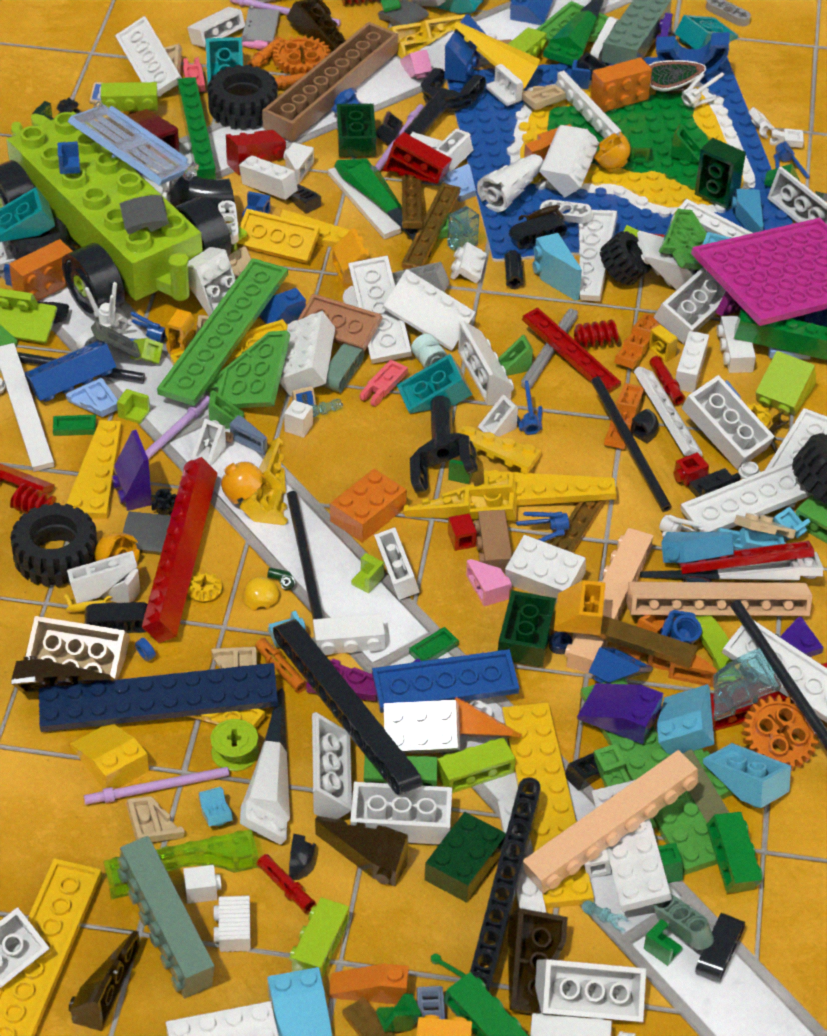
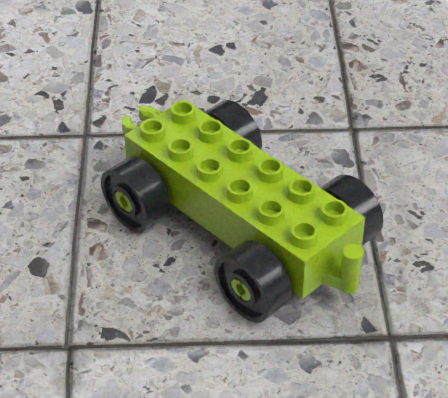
M74 111L60 113L53 120L43 115L33 114L31 115L32 126L24 129L21 123L13 122L11 126L12 137L6 139L9 161L0 164V208L35 187L49 202L52 215L66 225L68 234L81 246V248L63 256L62 271L72 298L80 310L88 317L96 318L85 291L86 287L89 288L98 308L104 303H110L114 282L117 283L115 308L123 305L125 300L124 290L135 301L156 291L166 293L175 300L183 301L190 296L189 260L209 247L224 249L227 256L230 255L231 238L227 224L216 205L209 198L202 195L175 207L163 197L169 224L150 232L148 227L128 234L125 230L120 203L137 197L161 194L142 177V173L119 157L113 158L112 152L68 123L70 116L76 114ZM105 120L106 123L129 139L134 138L110 120ZM78 142L80 173L60 174L57 143Z

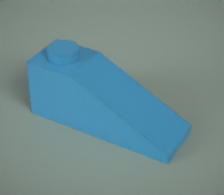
M736 189V196H732L731 207L735 208V216L748 231L752 233L763 231L760 190Z
M666 532L661 542L663 563H686L734 554L733 532Z

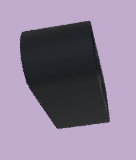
M550 213L515 224L510 228L508 234L519 249H526L536 246V238L555 233H559L560 237H563L567 232V226L556 213Z
M144 602L90 604L85 608L84 624L124 630L126 633H144L146 631L142 628L148 604Z
M721 912L712 930L713 944L707 949H703L696 965L695 973L720 982L742 936L746 922Z

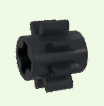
M69 97L67 100H61L57 105L58 114L73 111L78 114L80 112L77 108L79 103Z
M169 489L158 490L155 495H151V510H157L159 515H170L173 511L177 495L172 494Z

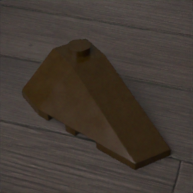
M322 0L294 2L286 18L296 30L309 38L313 36V40L319 38L320 42H325V45H328L332 52L346 41L343 34L337 30L338 24L335 20H332L330 9Z
M27 656L21 661H16L11 684L22 693L39 692V688L90 684L99 681L113 682L115 679L109 674L37 659L36 656Z
M316 817L315 834L370 877L380 883L396 886L407 866V834L386 826L377 825L376 829L367 828L365 823L357 822L354 826L348 825L341 819Z
M518 908L510 916L508 931L509 1010L531 1014L536 1013L539 1006L535 987L537 960L558 959L566 943L568 917Z
M134 930L80 987L77 995L71 998L68 1011L71 1012L72 1023L99 1031L103 1030L140 948L139 931Z

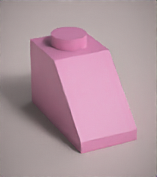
M427 49L410 53L400 60L401 65L410 78L417 77V79L427 77V74L432 71Z
M472 559L467 560L466 576L484 607L509 599V591L512 588L511 581L508 576L505 577L501 568Z

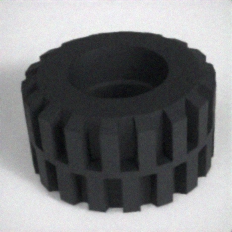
M620 231L606 242L600 249V257L605 269L616 281L630 286L647 274L652 266L650 264L647 265L641 257L643 253L637 244L639 239L627 231Z

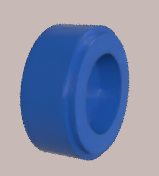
M145 638L135 642L137 652L145 661H150L156 656L153 647Z

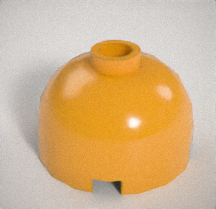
M619 132V135L613 133L599 143L598 146L600 148L593 157L599 165L606 169L621 168L628 162L627 159L631 150L630 143L622 132Z
M231 463L224 469L225 474L222 477L221 486L232 504H238V499L242 497L246 500L262 485L260 479L261 477L265 479V475L253 463Z
M112 532L106 534L99 540L96 546L95 560L99 561L133 551L136 563H138L140 550L137 549L136 545L138 541L132 535L126 533Z

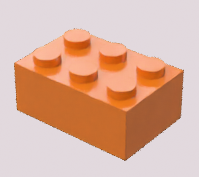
M640 57L593 70L590 98L603 112L649 99L652 69Z
M59 239L9 263L12 289L14 291L33 293L36 301H39L67 287L62 271V259L64 255L72 252V250Z
M373 469L330 503V522L363 543L404 510L407 489L376 469Z

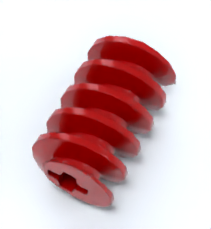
M612 319L608 320L607 323L603 320L599 324L595 321L591 325L590 323H584V325L580 323L575 326L574 340L578 344L582 343L585 349L588 347V342L591 343L592 348L595 347L596 341H598L600 347L603 346L604 340H606L608 345H611L612 339H614L615 344L618 343V329Z
M22 483L11 497L10 508H15L17 511L28 514L29 510L34 507L37 509L43 504L53 505V503H57V498L55 496L50 497L48 493L42 494L41 490L37 489L35 491L34 487H27V484Z

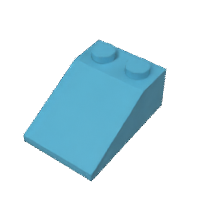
M559 233L536 238V246L533 249L535 260L532 263L534 272L538 274L543 282L573 300H579L582 269Z
M708 684L664 697L657 729L658 743L667 754L672 755L677 750L684 753L690 749L694 751L714 745L710 687Z
M731 743L703 759V764L740 800L751 804L753 807L762 808L790 790L791 765Z
M319 967L267 977L268 996L271 1001L278 1036H332Z

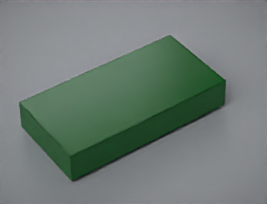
M96 415L53 416V436L94 435L96 431Z
M443 627L411 646L409 654L415 660H435L459 646V640L446 627Z

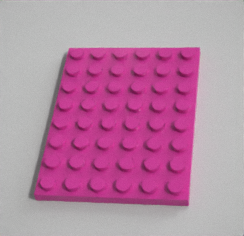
M821 218L692 248L691 254L759 326L827 309V224Z

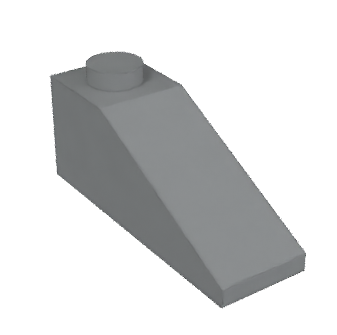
M442 262L407 269L445 292L449 284V279ZM406 270L392 273L395 286Z

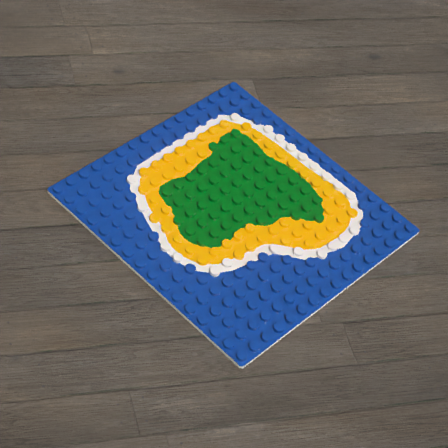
M658 57L643 58L648 65L660 61ZM728 57L721 67L703 76L694 87V89H699L720 73H724V76L700 92V100L714 96L716 100L693 108L692 106L688 107L683 102V93L669 94L650 87L649 99L604 112L621 130L628 142L630 134L649 135L650 154L648 163H630L628 157V162L623 167L606 169L593 158L581 188L565 198L544 177L538 183L528 184L524 191L512 201L513 203L502 212H495L486 206L488 204L486 199L482 202L477 191L478 181L487 174L524 158L525 144L537 140L538 134L556 129L560 125L570 124L572 127L587 129L597 138L599 143L604 140V137L595 130L589 121L567 99L536 110L523 100L506 106L485 86L484 91L471 107L454 111L458 129L468 132L472 140L471 143L474 150L467 156L466 160L471 168L476 188V199L492 260L494 262L504 261V254H507L510 250H516L521 254L522 260L535 259L533 250L535 246L519 249L508 233L513 225L527 221L525 217L519 221V216L530 215L539 210L541 204L547 200L588 204L592 210L617 211L618 217L614 236L620 231H624L626 225L650 234L665 235L673 214L686 199L746 229L735 216V208L730 206L728 209H725L695 195L699 162L694 163L671 157L673 135L681 123L701 147L712 138H715L746 152L740 189L760 190L763 231L793 224L791 217L767 198L771 187L764 185L766 172L772 170L755 125L751 121V115ZM603 62V63H605V64L608 65V66L615 65V64H610V63ZM564 63L539 65L523 91H532L533 86L556 85L558 72L565 71L571 77L572 66ZM495 69L473 70L472 75H469L466 82L446 79L448 89L460 92L474 75L485 76L487 85L495 81ZM592 77L590 78L589 89H582L589 97L591 95ZM570 209L565 210L562 214H566V213L570 212L571 210H570ZM563 221L567 226V232L561 238L573 256L579 255V223Z

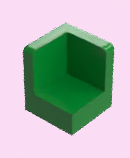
M630 134V163H648L650 154L649 135Z
M451 459L449 462L448 480L469 484L473 473L468 474L462 461Z
M677 843L658 846L667 882L682 881L683 864Z
M660 919L646 934L643 949L669 966L682 952L683 947L667 936L669 924Z
M403 994L395 1007H378L376 1010L384 1032L411 1031L418 1021V1017L422 1016L413 994Z

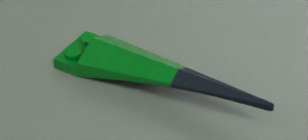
M591 0L550 39V43L544 49L543 57L573 66V61H578L584 55L604 0Z
M367 158L336 160L334 167L341 177L376 203L402 228V206L378 168L373 166ZM402 228L414 240L418 232L417 229Z

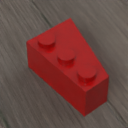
M275 130L255 131L254 134L243 132L240 135L233 136L225 134L227 165L239 176L241 175L239 164L250 156H255L269 162H274L284 157L286 141Z
M402 132L393 142L383 171L398 172L402 176L412 175L415 176V179L438 184L448 172L452 158Z

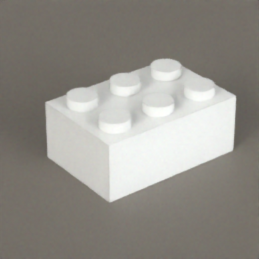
M524 535L505 568V576L509 577L512 586L532 594L556 598L557 603L558 593L582 580L586 573V558Z
M456 700L384 704L385 730L405 755L460 751L459 704Z

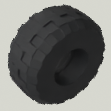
M53 216L55 226L39 236L9 240L12 256L17 260L59 239L69 246L66 225L60 219Z

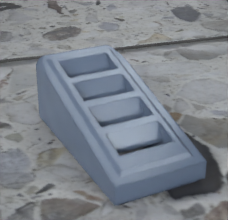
M238 415L230 423V432L233 433V440L266 455L268 451L267 437L246 419Z
M418 987L416 1000L422 1014L421 1018H424L425 1015H436L440 1019H445L443 987ZM424 1008H438V1010H423V1009H424Z

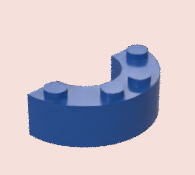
M730 32L711 33V39L708 44L695 50L681 46L675 36L657 37L656 53L660 61L683 60L703 64L706 67L705 76L716 71L725 62L729 52Z

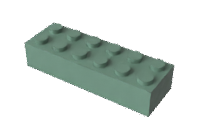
M633 0L603 42L602 62L618 64L640 57L643 59L656 40L657 34L659 35L661 32L659 30L660 20L664 19L665 13L671 12L672 0Z
M149 836L120 847V858H117L120 869H117L118 876L123 884L127 883L130 889L128 890L129 898L133 905H138L140 909L138 914L143 926L148 925L151 931L149 937L154 948L159 947L162 953L160 955L162 965L165 970H170L173 976L171 977V982L175 991H180L185 999L212 987L214 964Z

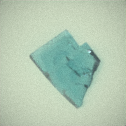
M760 648L736 658L714 674L713 700L715 721L735 715L736 709L757 703L759 697L781 689L780 681Z

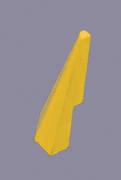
M465 15L424 20L419 23L388 28V30L398 34V52L396 54L402 59L410 53L418 52L451 31L456 21L461 22Z
M456 21L452 30H456L464 35L466 42H473L477 46L476 50L494 66L502 64L523 82L522 90H524L538 67L540 59Z
M279 437L272 441L259 466V469L265 475V479L262 477L260 479L262 485L249 498L243 499L239 506L254 522L284 525L288 521V518L284 517V510L287 509V504L283 502L286 484L285 469L281 467L284 455L280 453L283 441Z
M509 472L507 477L498 480L490 478L488 483L475 486L471 484L443 493L442 497L431 501L429 498L423 499L421 504L409 507L408 504L404 505L405 517L448 518L470 513L472 519H478V511L505 510L506 520L516 521L517 499L514 472Z

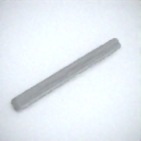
M568 309L558 324L566 333L578 317L577 310ZM547 342L521 380L522 388H525L526 380L529 382L530 389L532 388L556 351Z

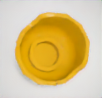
M257 577L247 583L242 599L245 605L252 610H256L259 607L268 609L277 602L279 590L271 579Z

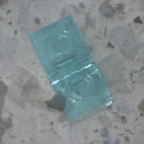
M467 206L451 213L448 217L447 246L454 251L459 247H463L467 242L477 246L479 214Z

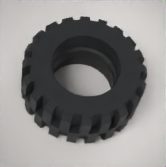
M235 65V67H226L225 70L221 69L217 74H214L208 83L209 112L218 123L220 122L225 127L230 126L231 129L240 128L241 130H246V128L254 129L257 126H263L262 110L278 98V84L275 78L265 69L261 70L257 66Z
M819 433L812 435L793 458L792 469L794 470V475L798 478V482L805 487V490L827 506V434Z
M53 503V505L43 504L40 508L36 509L34 507L30 509L28 514L24 513L13 526L10 538L15 567L24 578L30 579L35 584L42 583L43 586L50 587V585L60 587L65 583L70 584L67 570L96 562L95 549L98 544L96 526L92 518L78 507L73 508L70 504L61 505L60 503ZM55 540L70 542L68 545L57 549L40 547L44 543Z

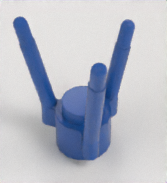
M786 141L779 143L775 148L776 154L773 155L775 169L780 167L779 160L789 161L792 159L802 174L808 179L809 175L794 156L795 152L790 148L789 144Z
M135 312L130 313L133 317L140 320L133 319L132 323L146 328V336L149 339L160 343L164 342L166 338L165 327Z
M526 380L525 391L529 413L523 416L522 421L517 415V424L519 431L524 430L526 434L533 435L542 429V406L538 407L536 416L533 413L529 382Z
M524 512V516L549 518L516 522V525L550 523V529L556 532L538 539L542 542L557 536L565 535L564 531L569 530L568 515L562 512Z

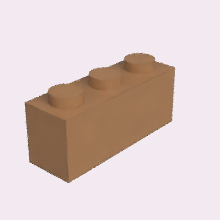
M505 510L478 511V520H474V526L477 534L479 533V536L476 537L477 550H481L479 562L501 568L505 574V568L512 558Z

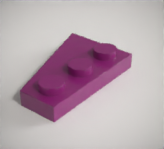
M334 658L332 661L330 660L360 699L376 701L377 696L372 674L356 667L348 668L341 665V661ZM307 682L306 692L316 693Z

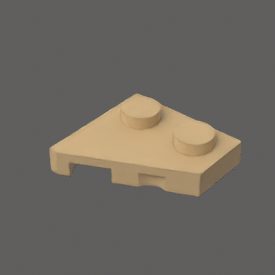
M557 85L533 86L532 91L522 90V100L535 110L566 99V92Z

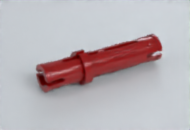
M660 356L652 357L649 364L663 384L665 393L669 394L673 404H682L685 401V396L679 388L678 381L673 379Z
M264 854L258 859L257 866L285 893V897L289 901H293L303 913H309L312 906L316 905V901L303 890V886L299 882H295L268 854Z

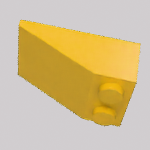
M115 724L104 725L70 743L72 750L104 789L110 787L117 789L149 771L147 752L133 736Z

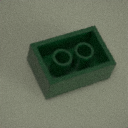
M374 103L336 104L339 157L376 156Z
M715 138L709 140L700 150L695 195L728 209L731 206L732 196H736V189L741 188L746 152Z
M511 590L498 641V651L510 649L513 662L543 667L555 617L556 598Z
M464 811L425 862L424 880L467 903L499 861L506 833Z

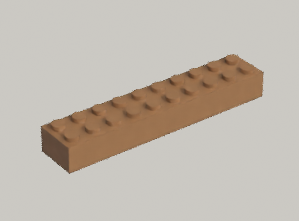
M371 22L366 23L262 110L263 129L275 130L281 137L293 142L334 106V101L338 94L349 88H356L398 52V34Z

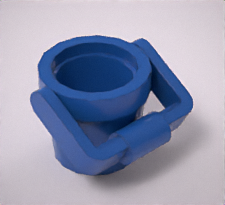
M353 87L342 91L335 98L334 106L331 110L337 114L336 104H361L356 95L358 91Z
M672 610L668 618L665 619L661 635L667 637L669 635L670 638L693 644L700 637L702 627L694 613Z

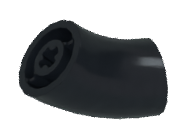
M189 173L179 177L170 196V203L174 207L200 195L209 198L217 208L222 201H232L235 203L230 178L206 179Z

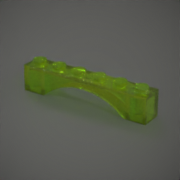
M251 829L156 849L167 872L181 867L214 865V867L233 873L259 868L257 866L258 851ZM120 857L104 861L105 875L111 899L129 896L128 890L130 889L127 883L123 884L117 872V869H120L117 858Z

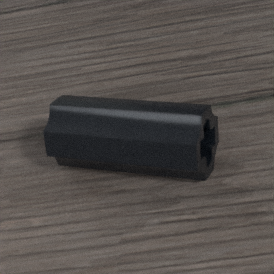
M510 250L507 254H504L506 285L511 289H518L523 285L521 254L516 250Z

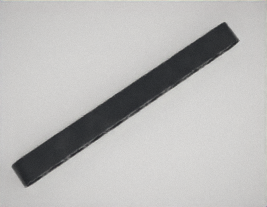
M296 619L274 626L273 635L277 644L394 793L400 796L421 787L422 780L418 770Z
M532 777L522 779L517 789L470 969L475 978L478 977L484 982L486 990L490 994L540 800L541 785L538 780ZM514 854L517 855V857H511L509 855ZM503 876H511L512 878L508 879L504 878ZM504 897L506 900H499L497 898ZM492 919H499L501 922H493ZM493 941L495 942V944L489 945L485 942ZM486 963V964H489L490 966H489V967H482V966H480V964Z

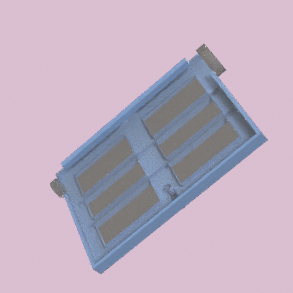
M97 101L93 109L70 116L68 123L112 152L113 158L119 157L158 185H162L182 175L184 179L190 181L199 168L197 163L193 161L189 164L187 157L115 107L110 106L108 108L101 101Z

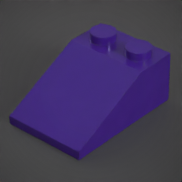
M132 430L114 465L115 475L112 476L114 488L119 489L117 491L120 504L124 503L127 511L151 505L148 457L137 430Z
M596 683L580 710L577 719L643 744L661 711L663 693L643 685Z

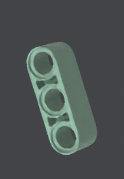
M344 343L329 363L326 384L320 386L341 393L361 365L364 358V350Z
M671 894L672 900L653 904L658 921L663 919L669 924L668 930L698 950H703L713 944L714 937L707 918L682 900Z

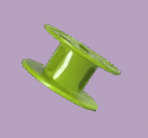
M230 719L219 723L212 730L210 736L211 754L213 761L218 767H228V771H241L252 766L257 760L259 754L257 745L258 734L252 724L245 720Z

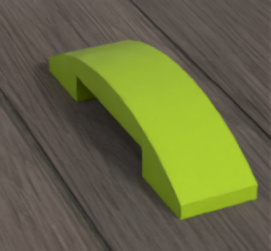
M696 615V619L702 627L699 639L712 657L713 667L717 669V674L723 683L743 676L738 663L722 653L729 639L720 625L711 615Z

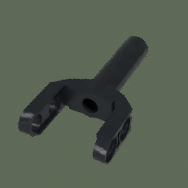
M434 68L420 84L426 105L404 132L409 135L412 132L425 135L443 112L471 107L485 89V76H472L462 90L457 92L441 88L444 84L445 71L441 68Z
M445 396L434 397L430 404L432 440L421 446L410 457V480L417 494L428 489L429 466L432 467L448 462L460 456V460L463 462L468 474L478 471L477 449L468 435L453 433L451 401Z

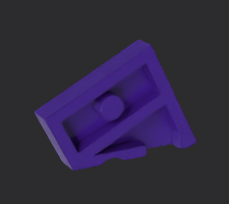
M665 13L664 19L660 20L659 30H661V34H657V37L671 35V13Z
M798 617L780 636L781 639L809 657L823 652L822 644L802 617Z

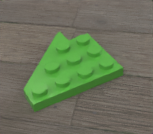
M570 1L536 30L547 33L546 40L549 44L550 39L585 6ZM601 13L598 14L588 42H596L609 18L608 16Z
M677 209L660 246L659 253L672 254L678 266L682 269L700 270L703 266L694 258L691 251L693 247L703 245L707 232L692 210Z
M287 330L266 333L219 372L206 391L211 392L214 390L218 392V394L237 408L274 406L291 336Z

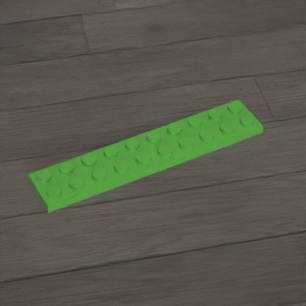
M252 258L157 387V394L195 406L289 274L288 268Z
M625 679L609 683L603 682L606 684H628ZM594 685L581 688L580 695L584 702L587 700ZM653 726L643 744L600 728L609 746L617 745L626 763L624 769L630 781L638 779L670 756L658 743V734ZM685 791L674 803L667 804L653 817L666 844L677 843L683 864V875L717 865L706 827L707 822L689 791Z

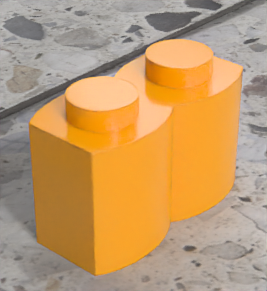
M177 309L166 325L165 334L168 338L166 348L169 355L184 351L195 337L192 329L194 318L191 312Z

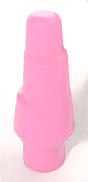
M263 40L242 42L243 47L262 50L269 44V42Z

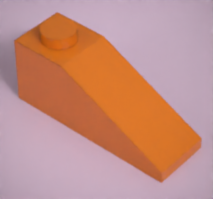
M457 697L455 698L459 704L460 736L464 734L469 737L520 739L522 734L470 703Z
M383 963L331 973L328 998L358 1001L364 997L368 1002L397 1004L403 994H407L409 966Z

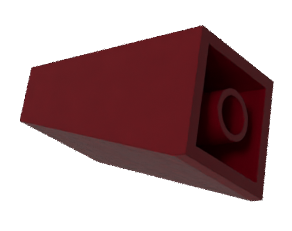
M148 109L127 115L130 119L180 152L179 133L176 126ZM144 147V149L149 152L150 148Z

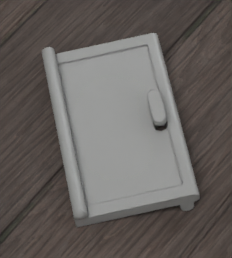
M250 5L242 34V42L263 40L270 43L273 41L280 10L258 9Z

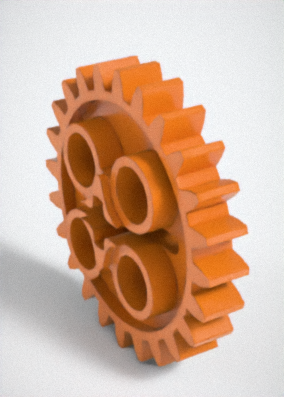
M297 35L296 39L290 37V40L283 39V42H278V46H275V50H273V62H275V67H278V70L284 71V74L290 72V75L294 73H308L331 53L328 45H325V42H320L319 38L313 40V36L308 39L306 35L303 38ZM299 48H302V57H303L304 64H302V61H301V52H300Z
M780 695L775 698V701L771 696L767 697L766 702L760 699L757 705L753 704L750 708L751 711L745 714L746 719L742 722V726L746 728L742 730L741 734L748 736L744 739L743 744H750L749 750L791 765V771L795 765L800 768L803 765V761L807 762L811 758L810 755H813L816 751L813 747H816L819 741L814 739L817 736L796 704L790 703V697H787L785 701H782ZM779 715L785 716L787 721L781 720ZM760 725L766 726L768 732L763 731ZM792 734L797 735L800 738V742L794 740ZM772 745H777L781 752L775 751Z

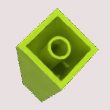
M776 351L756 390V400L764 407L771 406L779 412H784L785 415L792 414L795 416L816 384L815 365Z

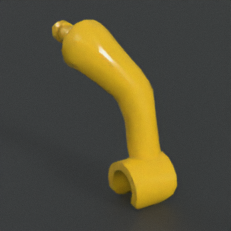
M66 594L64 599L69 607L65 610L69 613L82 612L90 604L106 603L112 600L113 597L107 596L104 600L72 604L70 596Z

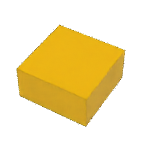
M658 325L651 330L649 349L667 362L676 356L678 337L662 325Z

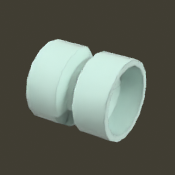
M431 334L420 335L413 341L411 346L413 354L424 368L447 356V353Z

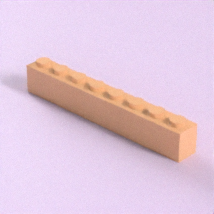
M628 528L625 535L620 536L617 545L618 550L612 552L610 566L606 565L604 569L603 581H598L606 583L603 606L604 616L619 620L626 606L628 582H637L640 572L652 550L653 535ZM574 633L573 643L568 644L564 656L567 657V667L592 675L588 672L599 647H606L609 641L589 634Z
M628 582L626 603L631 615H669L672 610L691 612L695 615H736L730 605L734 601L740 600L750 615L810 616L812 594L806 583Z
M677 750L523 860L525 874L543 894L549 889L556 888L567 876L577 873L585 863L595 860L603 850L617 844L620 838L628 832L635 831L648 818L651 819L656 816L660 809L667 804L674 803L685 791L692 790L699 782L698 768Z

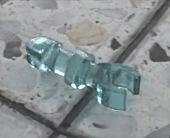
M334 399L329 403L311 404L310 406H313V418L320 413L324 415L331 410H340L343 407L342 401Z
M585 901L582 904V910L585 913L598 917L599 921L606 923V921L611 923L613 927L620 931H625V928H620L615 920L625 919L627 922L630 921L626 916L614 914L611 912V909L607 907L603 909L591 901Z

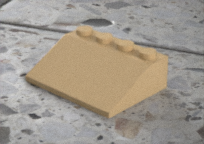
M35 616L26 657L36 656L37 659L109 674L115 680H118L126 658L130 636L124 630Z

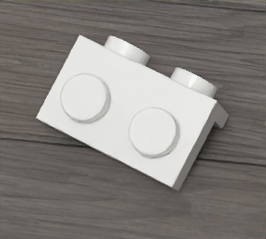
M502 64L495 66V81L488 83L486 88L506 106L521 101L523 82Z
M469 242L463 247H459L454 254L455 261L450 268L452 270L450 278L454 280L461 274L477 283L481 278L487 254Z

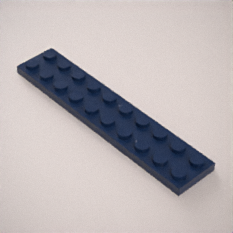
M274 663L113 680V682L99 681L90 684L39 688V725L41 732L278 707Z

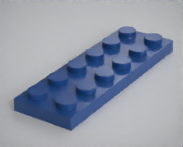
M510 649L372 668V678L380 713L384 712V704L445 701L455 700L456 697L468 701L519 693V685Z

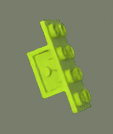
M0 288V325L16 339L47 343L57 307L37 303L33 293Z

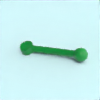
M439 954L431 955V962L434 965L440 964L461 978L466 975L441 960Z

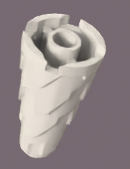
M531 154L515 161L509 166L506 165L482 177L477 184V191L482 202L486 199L488 202L486 206L495 212L505 210L524 191V188L534 180L533 178L540 171L543 159L539 155Z

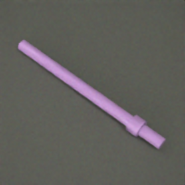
M419 104L409 114L407 122L375 165L379 171L382 170L387 161L393 142L422 110L423 105Z
M205 396L195 406L188 408V412L145 451L148 460L193 418L196 419L202 414L203 409L209 404V396Z
M228 767L123 788H105L102 792L84 795L85 805L105 801V803L115 802L117 798L228 777L229 771Z

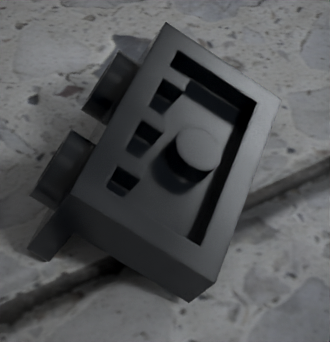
M724 468L689 482V490L697 498L740 481L741 476L739 473L731 475Z

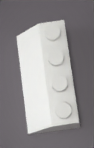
M560 125L539 172L565 198L581 188L599 141L587 129Z
M779 167L767 198L797 223L821 218L827 224V203L784 168Z
M407 269L382 307L423 334L433 335L439 344L450 351L453 350L459 340V322L465 321L469 324L475 314V311Z
M460 321L458 353L487 406L496 404L503 394L511 400V391L514 390L513 382L506 376L505 368L503 365H500L497 353L492 351L489 339L484 337L482 331L465 321Z
M315 712L312 714L314 814L321 817L339 819L352 811L350 735L342 727Z
M18 907L0 921V988L49 949L48 945Z
M548 959L537 960L535 987L541 1013L643 1022L645 968Z

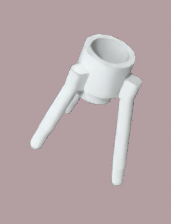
M701 73L682 92L683 102L688 107L692 106L695 108L698 105L716 100L715 96L700 100V92L724 76V73H720L699 89H693L704 76Z
M116 282L113 283L110 303H104L100 308L97 307L89 288H85L94 310V316L99 317L100 322L105 325L112 324L116 320Z
M665 515L661 520L659 530L663 532L662 537H664L666 532H681V530L696 532L695 529L682 524L702 528L703 524L672 515Z

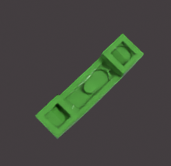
M616 744L593 752L605 787L630 781L624 769L626 763ZM651 818L652 828L656 829L657 825L654 819Z

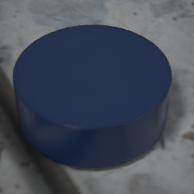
M564 632L553 633L549 638V648L555 654H565L567 645L572 644V638Z

